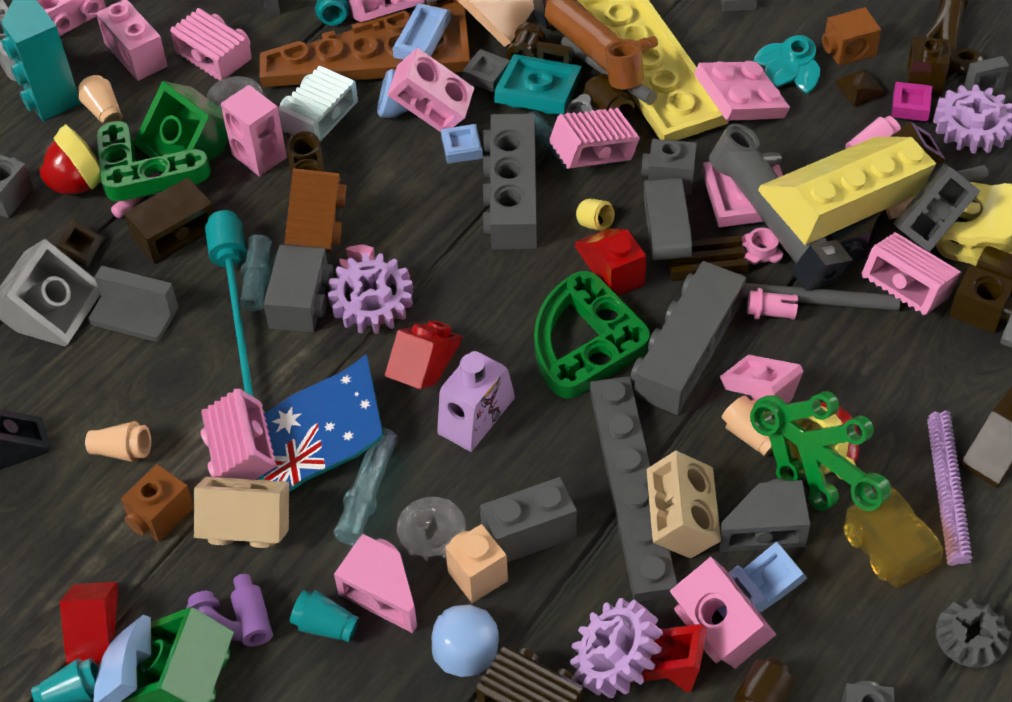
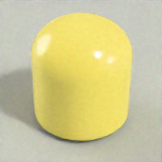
M585 199L579 204L576 217L580 225L604 231L612 225L615 212L613 205L608 201ZM598 215H600L603 219V223L601 225L598 221Z

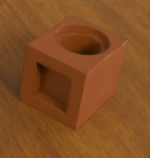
M866 7L828 17L826 30L822 36V44L825 52L831 54L838 66L877 55L881 28Z

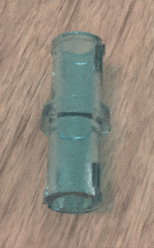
M253 235L248 238L246 263L241 266L240 276L243 279L239 304L247 311H260L264 308L266 283L271 278V268L268 265L272 241L264 235Z

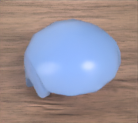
M470 604L452 606L444 610L442 615L438 616L431 636L433 658L446 673L459 677L479 675L489 668L492 661L496 659L499 643L496 622L487 610Z

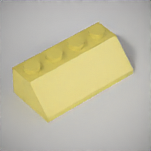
M873 137L762 184L758 191L803 244L807 245L916 196L926 184L936 163L912 137Z

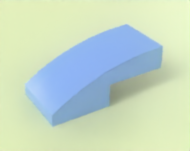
M777 541L744 569L737 565L729 572V575L759 613L783 598L807 579L806 575ZM723 606L717 610L725 619L727 607Z
M142 615L119 633L109 644L96 676L94 702H121L137 689L136 667L151 656V617Z

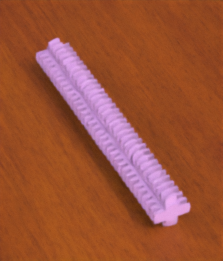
M935 411L929 415L927 424L929 425V437L931 438L930 445L932 447V459L934 460V472L936 473L935 481L937 482L938 503L941 509L940 517L943 523L942 531L945 537L944 545L947 551V564L950 566L971 563L969 559H972L973 556L970 555L972 554L969 551L971 547L968 546L971 544L968 541L970 537L967 536L969 535L966 532L968 528L965 527L968 523L965 522L967 521L964 518L966 514L963 513L966 510L963 508L965 505L962 504L964 496L961 495L963 491L960 490L962 489V486H960L962 483L959 481L961 478L958 477L960 475L958 472L959 468H957L959 464H957L958 460L955 459L957 458V451L954 450L956 449L954 446L955 438L952 437L954 436V433H952L954 431L952 429L953 425L950 420L952 417L949 411L942 413Z

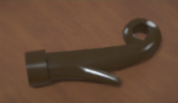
M940 0V12L925 38H935L940 33V39H949V68L959 74L967 75L970 63L983 60V56L974 49L966 48L956 51L962 15L968 5V0Z

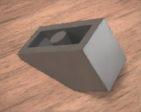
M775 479L759 483L722 521L719 551L768 549L776 541L782 548L806 547L810 520L802 480L787 481L785 479Z

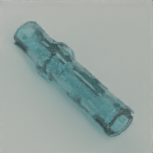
M382 428L384 437L366 451L353 487L345 493L343 498L345 507L334 530V537L343 544H356L362 535L368 516L372 515L376 510L377 500L375 498L394 447L398 442L397 435L389 429Z

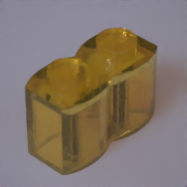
M891 487L888 502L874 511L862 510L856 504L847 508L844 524L845 535L855 548L860 547L871 557V567L881 580H887L897 589L940 565L944 550L941 543L931 529L915 516L907 501L893 487Z

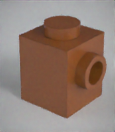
M158 464L121 498L127 514L125 521L128 526L137 534L143 536L147 533L158 542L194 509L188 486Z

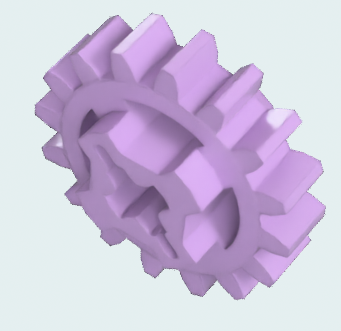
M961 85L958 88L957 94L948 90L946 91L945 98H939L933 123L937 124L936 133L945 134V143L957 142V150H961L964 146H969L971 153H976L977 148L982 147L989 153L993 144L1002 148L1005 139H1011L1012 104H1003L1005 95L993 96L992 88H988L983 92L979 90L978 85H974L972 91H967Z
M363 253L362 262L357 263L353 258H349L348 269L339 266L336 268L337 278L329 280L330 292H328L330 306L333 308L334 317H343L344 327L349 328L356 323L358 332L363 333L367 326H372L374 333L377 334L380 331V325L385 324L392 329L394 328L393 318L397 317L402 320L406 318L405 308H411L413 305L412 280L408 278V270L406 268L398 270V261L395 258L385 263L381 253L378 254L375 260H370L368 254ZM392 284L397 290L395 296L392 295L390 288ZM347 290L350 292V302L345 298Z
M619 598L615 607L608 602L604 603L603 614L600 616L592 612L590 614L591 623L588 627L580 626L578 631L583 635L581 641L572 644V648L579 654L570 660V664L578 669L574 675L583 683V686L598 696L603 693L609 698L614 697L617 689L625 695L628 694L630 682L633 680L641 685L644 682L641 674L645 668L653 670L655 664L650 660L651 655L661 652L662 647L654 642V640L663 635L662 630L655 625L658 621L657 617L637 601L632 600L628 603L623 598Z

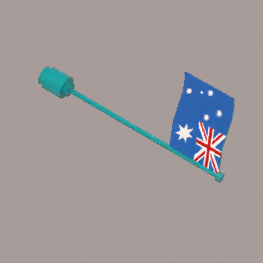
M222 210L213 213L208 218V223L205 226L208 254L213 264L227 270L244 391L253 396L234 267L243 262L247 257L243 223L232 211ZM367 354L342 372L291 395L263 414L268 425L266 428L269 431L268 435L271 438L269 441L272 444L271 448L274 451L272 454L276 458L274 461L277 466L258 477V480L289 482V492H291L307 480L358 457L384 437Z

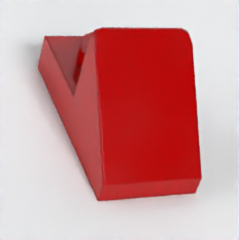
M703 624L661 629L663 635L654 640L655 643L662 647L661 652L651 655L650 660L655 664L653 670L646 668L641 673L643 680L669 679L685 692H691L700 670L707 627Z

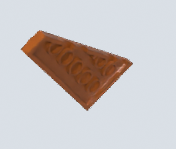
M448 0L438 4L436 1L423 3L450 10L451 20L431 57L453 73L462 72L470 62L465 7L457 0ZM399 10L352 24V30L336 35L334 30L321 34L322 39L308 44L297 41L261 52V87L300 85L306 75L313 74V71L317 70L318 65L352 80L384 78L388 70H396L397 65L403 61L402 59L394 58L393 47L413 11L408 13L404 10Z

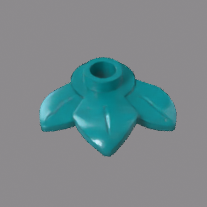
M803 35L792 36L783 43L768 44L757 52L753 60L760 66L766 67L764 72L776 88L794 81L802 92L809 94L815 88L820 78V67L814 60L816 56L815 43ZM803 49L802 52H794L793 50Z

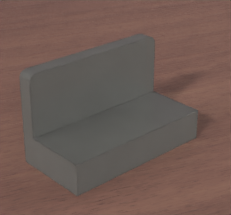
M101 266L95 275L101 298L89 316L90 324L155 342L160 341L179 308L172 283Z

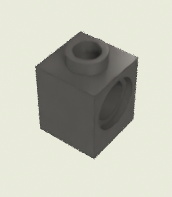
M0 155V215L9 218L34 187L25 163L17 158H8Z

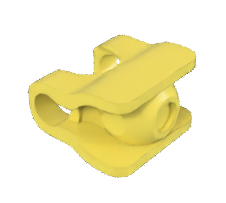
M970 182L980 190L979 194L974 198L978 203L971 202L960 215L961 218L970 221L954 222L937 242L936 248L938 252L945 258L970 263L976 266L986 246L1012 254V184L1004 183L992 186Z

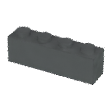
M702 261L695 274H688L682 287L680 300H673L665 316V325L662 330L659 328L655 329L649 341L647 355L645 358L639 357L633 366L631 379L635 380V398L679 415L743 302L745 276Z

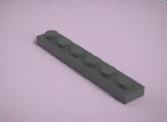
M630 376L591 381L590 395L633 600L641 602L674 597L670 590L677 585L670 551L654 544L652 539L646 470L650 467Z

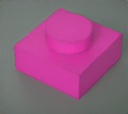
M896 82L891 116L928 121L932 86Z

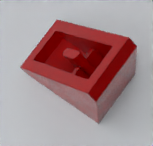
M117 581L74 584L60 600L65 661L67 665L78 658L82 661L92 658L97 665H100L105 651L115 637L119 590Z

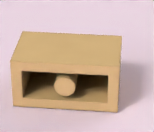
M205 477L194 488V538L208 539V543L214 545H227L234 541H249L253 547L268 548L276 543H280L289 531V482Z

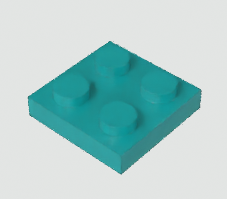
M514 54L495 89L494 102L506 104L512 108L522 107L542 111L550 115H564L565 109L570 103L581 79L582 66Z

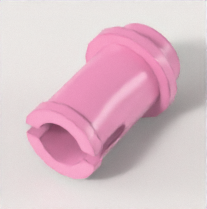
M757 288V291H749L747 314L754 315L755 319H759L761 315L795 320L798 304H795V302L798 301V295L763 292L762 288Z

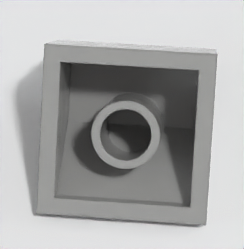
M43 239L24 251L1 284L0 320L18 333L66 346L100 296L96 280L49 241Z

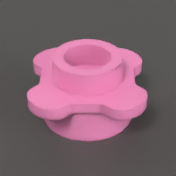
M757 228L742 237V245L747 250L745 258H747L748 263L756 265L768 261L777 263L782 260L783 252L778 249L779 241L770 229Z

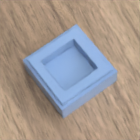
M476 124L441 129V138L447 164L483 158Z

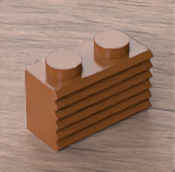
M293 168L285 245L325 248L326 254H332L333 244L340 245L342 222L336 221L337 207L345 206L347 185L340 184L339 173Z

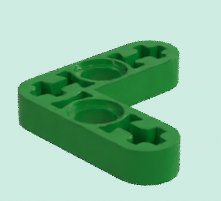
M121 121L109 122L100 127L97 132L100 177L107 198L110 200L124 201L160 193L186 178H189L194 184H198L210 176L211 169L207 156L201 150H185L136 161L134 142L126 123ZM119 158H124L123 160H121V161H119V162L110 163V162H112L113 160H116V159H119ZM164 172V173H163L162 175H160V176L153 177V178H148L149 176H151V175H153V174Z

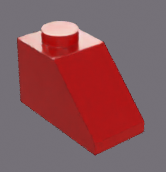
M606 229L575 242V248L592 273L596 274L617 296L645 285L646 255L628 229Z

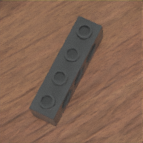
M492 114L491 129L484 130V152L490 151V156H483L484 178H490V184H483L484 206H490V212H483V233L491 234L492 250L537 249L534 114Z

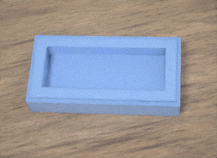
M418 3L393 47L394 58L404 60L417 47L431 57L451 20L450 10Z

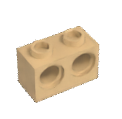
M674 451L646 469L654 544L691 559L721 541L713 467L683 453Z

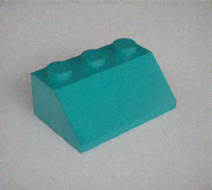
M13 0L1 22L6 38L1 39V42L8 57L11 60L14 59L15 64L11 66V70L20 86L23 85L24 90L20 92V96L28 111L35 110L41 120L45 121L80 105L81 102L56 24L37 0Z

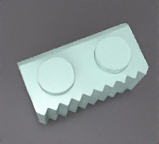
M318 65L317 70H314L313 74H308L303 78L300 87H297L296 92L293 91L292 96H286L281 101L278 110L282 130L285 133L288 132L291 136L301 131H309L318 136L321 141L358 102L356 82Z

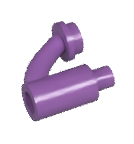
M240 574L233 579L235 590L231 593V601L237 621H231L218 613L220 609L219 600L210 591H200L188 598L186 608L192 606L234 631L231 639L233 641H242L244 645L253 647L262 645L273 637L261 589L257 585H252L249 574Z

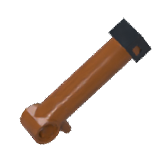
M533 0L536 20L546 29L552 27L558 29L608 73V81L612 87L621 90L631 89L639 86L644 81L642 54L658 45V40L655 36L644 37L637 41L622 39L577 0Z

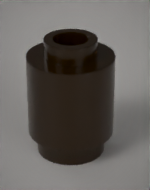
M607 74L594 76L585 84L583 94H588L591 97L595 108L600 110L606 109V111L610 108L612 110L618 108L626 120L631 117L635 109L631 95L624 89L612 87L609 84Z
M771 657L766 660H755L735 694L734 701L786 702L795 686V680L790 675V668L782 661Z

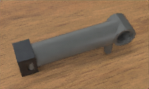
M740 124L728 125L709 155L710 163L718 172L732 178L796 263L792 273L804 289L810 291L833 286L853 259L838 240L828 241L823 237L807 245L803 244L758 191L760 185L779 178L771 167L782 162L781 154L772 152L761 154L758 151L759 139L752 130Z

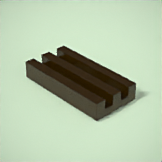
M741 235L691 241V258L667 260L672 281L685 280L689 273L695 274L702 261L737 274L748 273L749 266L748 260L745 258V248L742 247ZM735 258H736V260H727V261L714 262V261H717V260H726V259H735ZM699 263V264H691V265H681V264Z

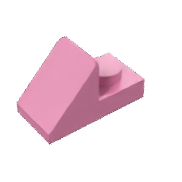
M747 355L722 374L720 378L726 390L751 395L752 399L756 401L766 395H775L788 404L795 394L803 374V369L800 364Z

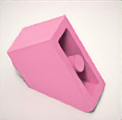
M362 534L334 573L338 595L413 633L417 627L416 614L400 552L394 545L384 539L374 540Z

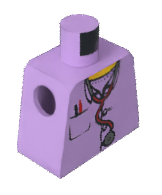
M477 351L470 352V354L462 357L459 367L443 384L440 390L438 434L472 452L515 399L508 369Z

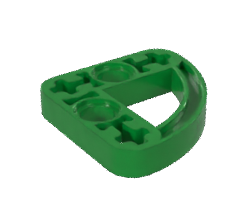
M589 271L573 273L559 283L542 304L535 324V356L539 371L552 392L565 399L575 398L590 389L591 381L606 380L636 362L639 357H643L648 352L650 332L647 326L596 274ZM591 289V296L586 292ZM571 305L599 336L557 360L551 345L552 332L560 315ZM610 309L615 311L618 316L613 320H603L597 314L602 310ZM638 338L639 342L635 343L633 340ZM596 353H603L608 355L611 360L604 365H597L591 362L589 358ZM565 375L568 378L575 376V380L571 381L568 378L561 380V376Z

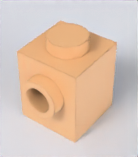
M482 524L471 531L460 532L445 546L448 573L471 603L476 602L508 582L507 555Z

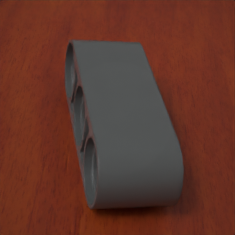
M682 178L644 180V203L652 260L691 258V231Z

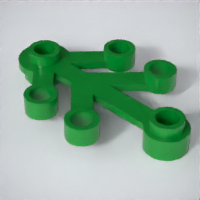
M823 391L813 396L810 400L786 404L780 397L775 395H766L755 402L750 413V421L753 428L759 434L769 436L777 463V478L787 481L803 480L806 474L810 488L809 500L815 509L826 511L836 505L839 500V493L836 487L826 482L821 464L851 485V497L860 509L874 511L888 502L891 486L884 476L877 473H864L827 446L845 442L859 445L869 440L873 435L874 428L872 422L867 417L859 415L842 425L807 431L794 422V420L811 416L819 420H825L835 415L839 409V401L833 393ZM820 400L826 403L827 411L822 409ZM855 424L861 428L862 436L856 433L854 429ZM788 439L797 445L802 462L797 458H792ZM788 466L793 470L794 477L788 473ZM871 484L876 488L878 495L872 490ZM820 491L826 494L827 502L821 498Z

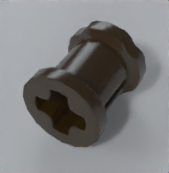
M526 22L518 25L515 31V42L509 45L506 57L508 60H511L514 54L522 55L523 51H525V56L537 58L538 41L545 42V33L534 23ZM528 33H531V36H530L529 40L527 41V40H526L527 34H528Z

